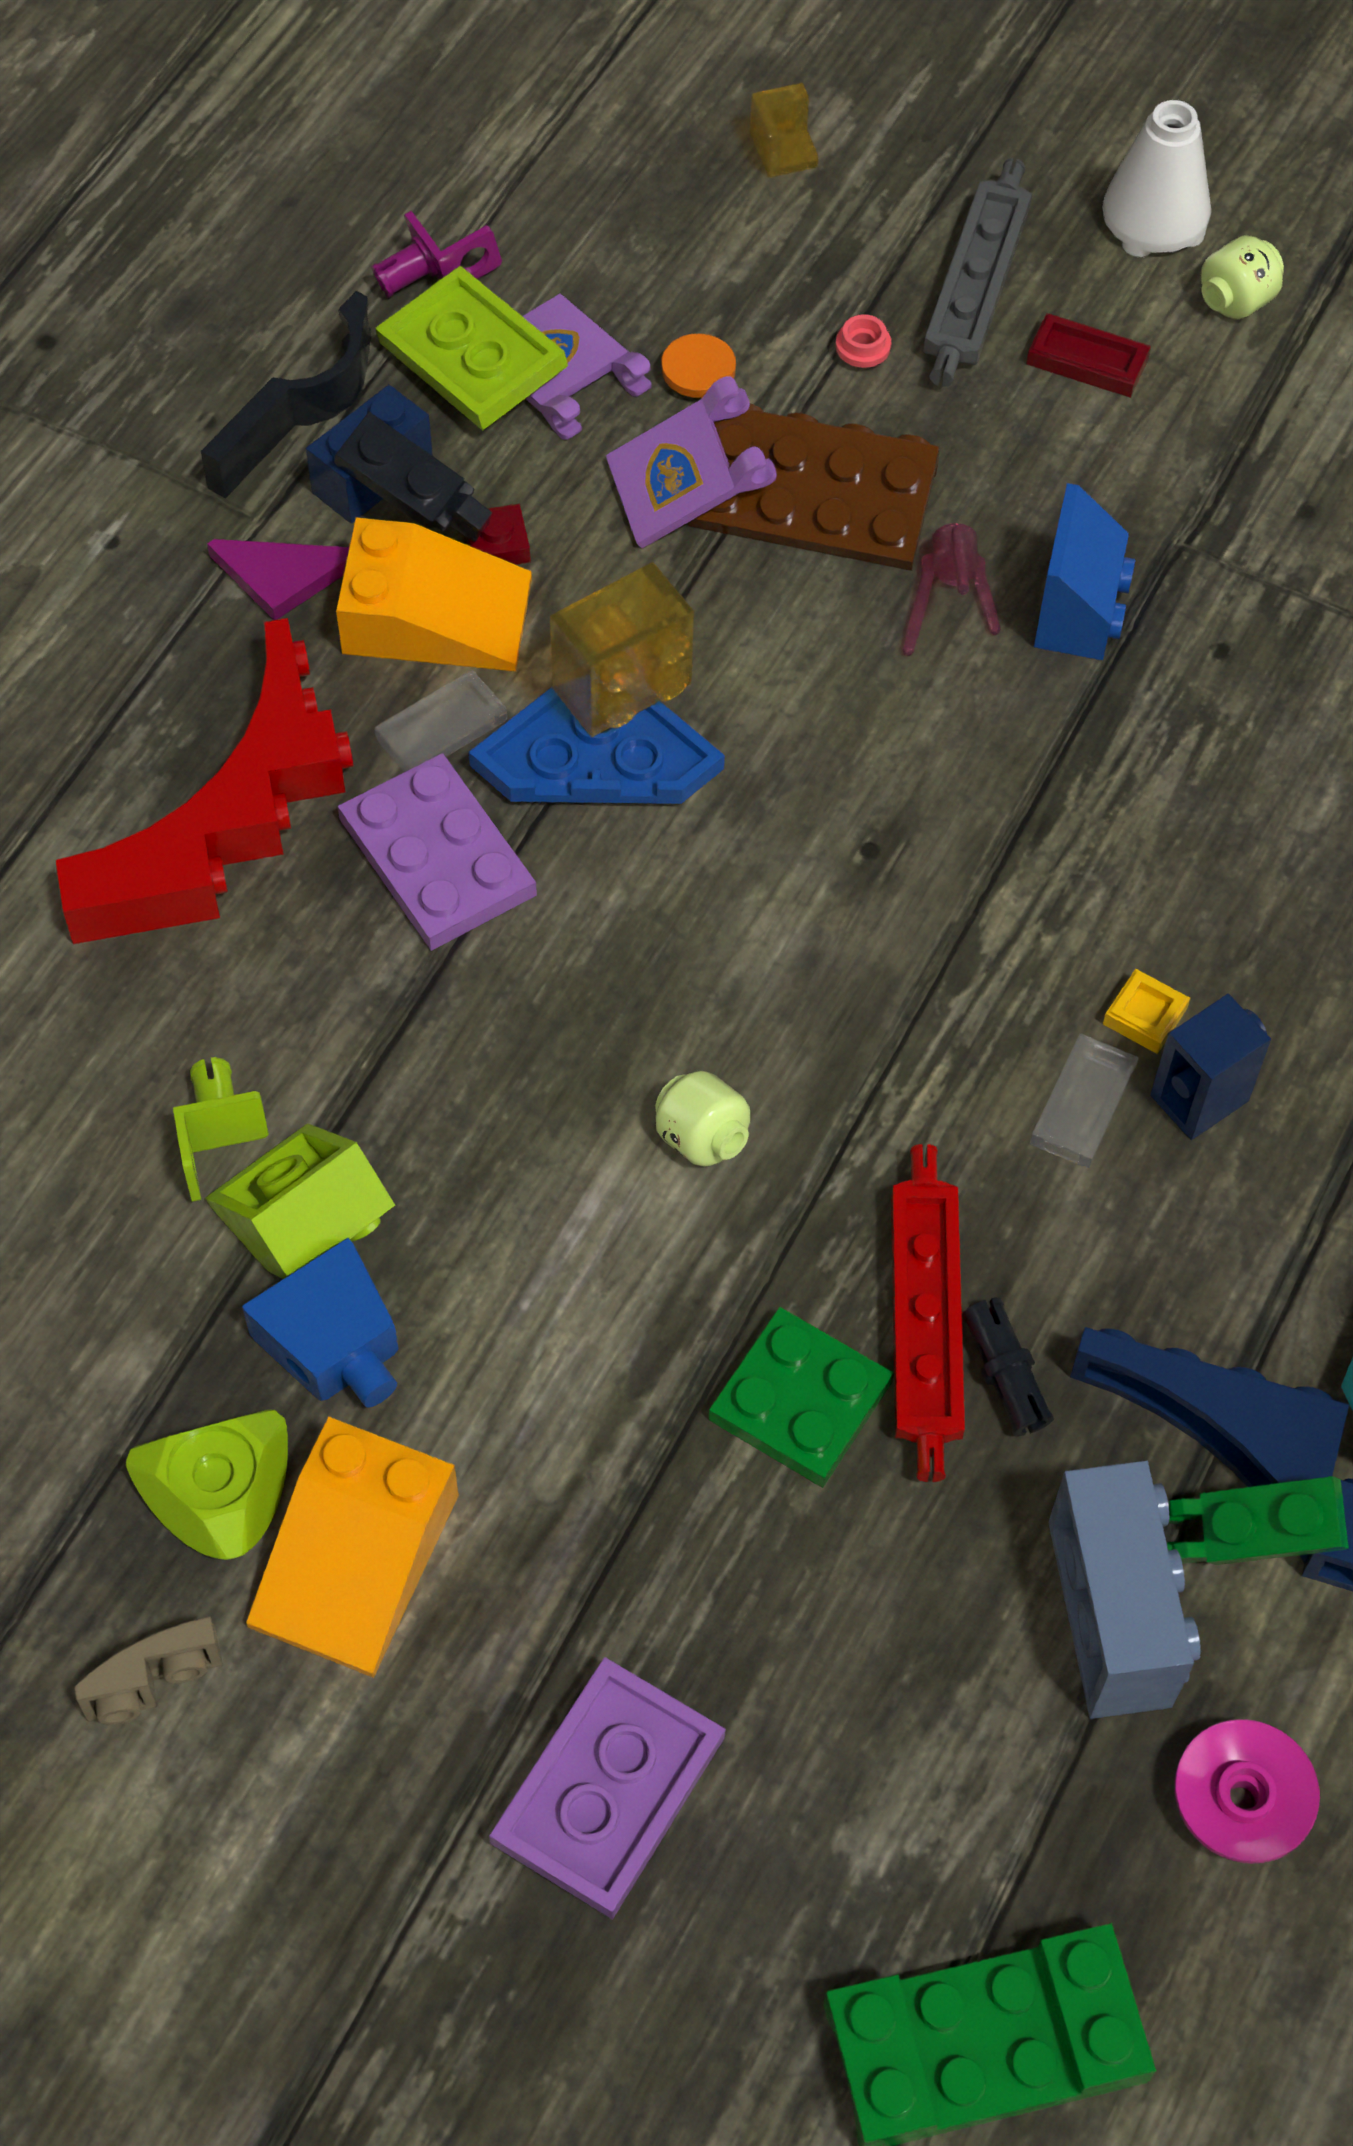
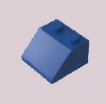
M1070 483L1066 485L1047 573L1034 647L1103 660L1108 637L1120 639L1126 604L1116 603L1115 601L1117 592L1129 593L1136 559L1124 557L1129 533L1079 485Z

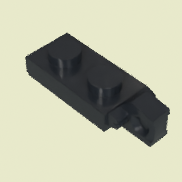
M371 412L366 414L335 455L334 463L336 466L429 530L435 527L445 532L450 525L475 543L489 525L492 512L472 497L475 489L464 481L465 478Z

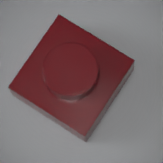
M520 503L487 508L492 512L489 525L475 543L467 538L468 546L515 565L531 563L530 545Z

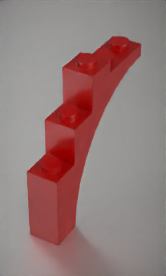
M288 618L264 622L267 661L261 696L245 735L220 771L186 803L150 827L106 847L55 860L63 913L73 944L220 918L216 894L228 892L223 865L284 855L280 831L291 829L287 803L346 793L342 769L353 767L347 731L335 733L331 709L318 711L313 687L302 689L300 677L310 675L304 640L292 642Z

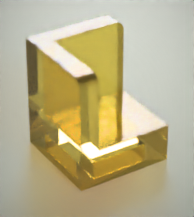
M803 83L752 93L750 134L769 178L818 167L819 156L807 130L809 96Z

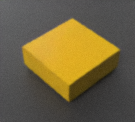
M1135 969L1106 1012L1103 1025L1158 1054L1167 1041L1169 1032L1174 1030L1186 1012L1190 997Z

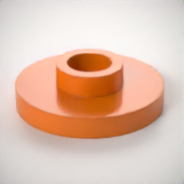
M689 334L682 336L670 343L662 356V375L665 382L671 389L684 396L703 398L709 388L720 378L731 376L734 379L736 358L734 352L727 343L712 335Z

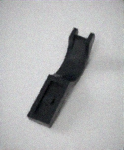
M355 291L338 309L339 317L349 329V333L342 339L343 349L346 353L332 368L309 378L287 380L272 377L201 450L207 489L226 499L294 426H309L333 419L353 405L365 384L372 337L367 313L368 296Z

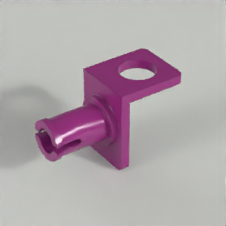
M409 211L404 214L412 237V244L378 264L371 265V269L379 286L389 298L395 292L428 273L432 277L436 276L440 281L459 267L464 255L474 248H485L483 257L475 265L464 269L476 279L499 267L502 264V259L494 233L489 226L478 229L441 251L414 213Z

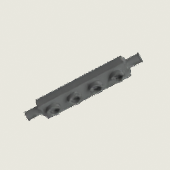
M1009 158L1003 163V169L998 181H980L925 336L923 353L937 357L933 370L930 373V379L935 385L939 386L944 371L942 387L950 386L954 380L953 377L959 362L977 366L1031 205L1032 193L1019 186L1026 169L1024 163L1018 159L1013 173L1014 158Z

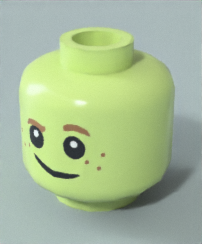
M1244 235L1234 239L1210 255L1201 270L1202 295L1207 305L1226 317L1242 319L1273 300L1282 288L1284 265L1278 250L1265 240Z
M697 1071L676 1076L663 1087L658 1095L655 1104L656 1131L668 1145L691 1163L703 1167L718 1164L724 1159L728 1160L738 1155L746 1145L749 1136L750 1107L742 1095L716 1075L705 1071Z

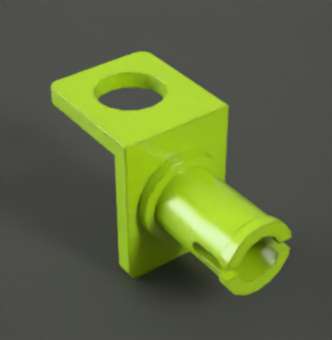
M211 1057L214 1073L213 1079H208L204 1059L196 1062L190 1069V1079L194 1086L196 1103L173 1107L182 1165L192 1202L202 1200L194 1152L259 1140L269 1135L260 1093L252 1091L234 1095L231 1066L226 1060L217 1057Z

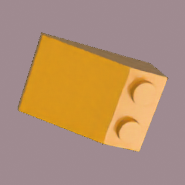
M356 518L336 609L342 654L516 672L532 582V571L414 523Z
M328 1416L297 1480L246 1622L247 1627L374 1678L459 1496L455 1465Z

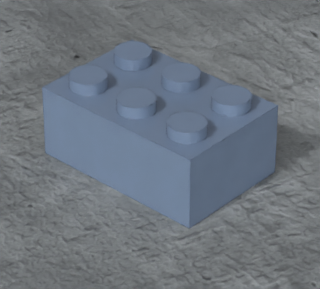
M1148 1461L1065 1471L1048 1523L1089 1718L1094 1719L1172 1708L1184 1683L1189 1681V1672L1194 1661L1200 1658V1640L1193 1617L1184 1618L1178 1593L1184 1591V1570L1179 1552L1176 1549L1168 1550L1163 1526L1169 1524V1506L1165 1489L1161 1483L1153 1484Z

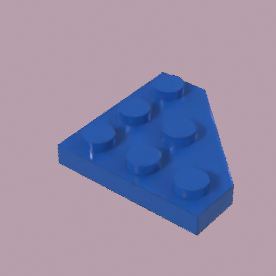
M600 650L469 751L470 766L511 802L682 804L724 770L725 755Z

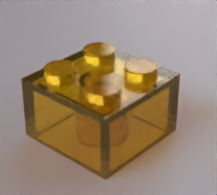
M654 562L550 615L552 688L591 738L609 728H619L627 724L637 713L659 701H669L677 697L692 682L694 610Z

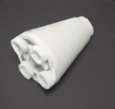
M1169 100L1156 106L1153 113L1146 119L1106 192L1102 207L1105 223L1115 237L1122 241V247L1125 252L1132 256L1144 257L1150 253L1175 252L1185 247L1197 246L1204 239L1211 215V204L1203 142L1197 113L1192 106L1185 102Z

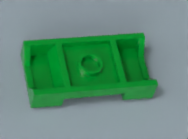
M1112 1923L1043 1939L1036 1948L900 1980L897 1974L827 1991L823 2004L827 2021L837 2040L853 2103L859 2146H895L1146 2084L1156 2072Z

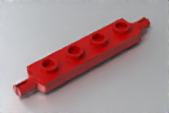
M923 1144L911 1147L912 1180L893 1185L891 1195L895 1438H903L917 1443L916 1477L923 1482H928L930 1457L932 1458V1482L942 1481L946 1478L944 1443L962 1440L965 1431L958 1187L937 1180L938 1149L931 1144H927L925 1167L923 1166Z

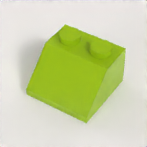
M308 1123L205 1197L213 1211L268 1272L282 1279H285L343 1240L349 1238L351 1241H356L369 1235L379 1226L381 1222L379 1217L395 1206L357 1142Z

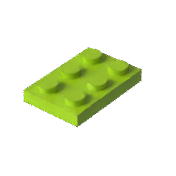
M461 266L450 272L375 328L381 345L482 431L568 367L565 351Z

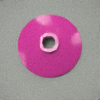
M1242 1719L1230 1720L1207 1728L1187 1746L1179 1761L1175 1775L1176 1803L1185 1825L1192 1835L1207 1849L1232 1861L1252 1864L1264 1863L1289 1854L1307 1837L1317 1818L1320 1790L1316 1772L1303 1749L1291 1737L1279 1729L1262 1722ZM1234 1788L1248 1790L1254 1797V1807L1250 1809L1237 1807L1231 1800L1230 1791Z

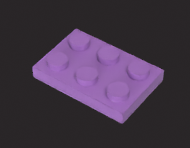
M443 753L338 806L340 821L431 951L537 896L535 880Z
M604 1657L489 1835L490 1844L613 1920L724 1740L726 1729Z

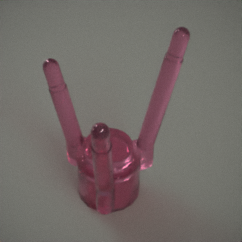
M953 523L938 528L931 540L932 553L924 555L921 559L922 575L903 646V653L906 656L914 653L931 587L936 576H939L940 580L945 584L957 585L958 592L961 595H966L969 592V581L973 578L990 633L997 635L1001 631L996 607L986 577L985 559L978 555V537L976 532L967 525Z

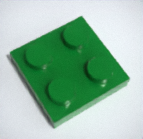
M779 1307L709 1409V1421L821 1488H824L891 1386L894 1373Z

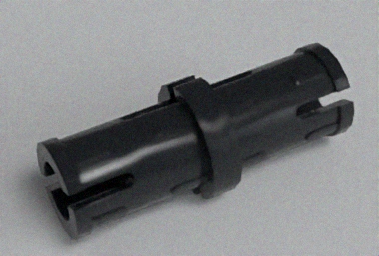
M997 1297L991 1298L989 1301L991 1307L989 1309L986 1300L980 1301L966 1309L962 1317L967 1323L984 1361V1368H981L983 1378L988 1385H994L1015 1436H1024L1027 1433L1025 1429L1027 1426L1030 1434L1039 1431L1052 1423L1054 1416L1049 1411L1031 1370L1032 1365L1035 1364L1033 1356L1029 1349L1021 1347L1004 1309L1005 1305L1002 1299Z

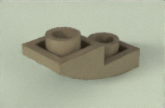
M211 1617L187 1622L158 1632L117 1653L89 1673L75 1686L76 1700L87 1722L98 1720L99 1723L104 1725H116L135 1720L141 1715V1710L158 1707L154 1680L165 1678L170 1683L190 1682L206 1675L209 1668L223 1666L220 1643Z

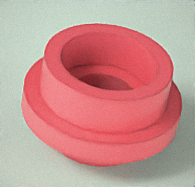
M853 316L845 322L837 334V354L849 365L860 368L873 367L884 362L890 354V334L886 330L884 323L874 316Z

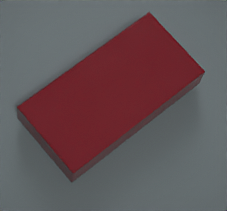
M1046 313L1028 351L1026 365L1131 398L1149 359L1151 346Z

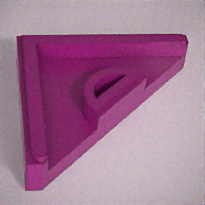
M213 539L207 543L209 556L273 620L279 619L344 576L349 547L223 539Z

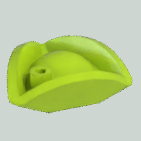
M268 1409L135 1446L129 1450L125 1463L128 1473L143 1500L171 1533L186 1545L204 1555L229 1560L240 1557L252 1549L265 1534L276 1513L287 1470V1425L285 1418L276 1410Z

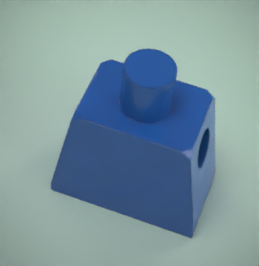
M349 1238L343 1240L242 1306L248 1331L253 1340L317 1399L321 1401L327 1400L347 1386H350L363 1405L370 1408L383 1402L396 1389V1380L383 1365V1362L394 1356L399 1350L395 1326L354 1244Z

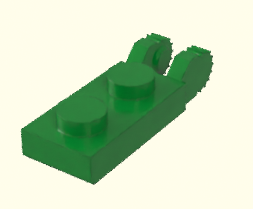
M1334 1476L1200 1493V1499L1168 1501L1169 1524L1200 1518L1203 1521L1205 1542H1167L1168 1550L1176 1549L1179 1552L1182 1564L1207 1561L1210 1564L1222 1565L1349 1549L1341 1479Z

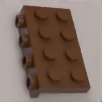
M751 403L748 410L737 417L714 421L730 466L742 452L751 447H758L763 452L765 459H770L773 462L777 477L774 482L763 488L740 492L689 521L690 527L912 571L933 479L938 469L940 446L931 445L926 439L916 435L904 434L895 438L875 434L870 428L859 424H844L842 427L819 423L814 417L803 413H790L787 416L767 413Z

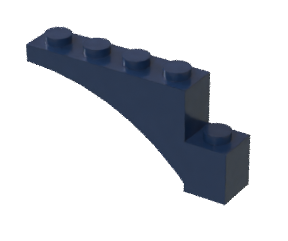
M1087 1327L1084 1328L1070 1375L1071 1378L1115 1393L1160 1416L1200 1443L1232 1470L1247 1487L1333 1476L1349 1404L1332 1400L1328 1393L1314 1387L1300 1386L1291 1388L1267 1381L1261 1373L1249 1368L1232 1367L1227 1369L1201 1361L1194 1353L1184 1349L1166 1348L1162 1350L1138 1343L1132 1336L1120 1330L1106 1328L1097 1331ZM1348 1478L1343 1481L1341 1480L1349 1549L1300 1555L1304 1562L1303 1577L1353 1591V1478Z

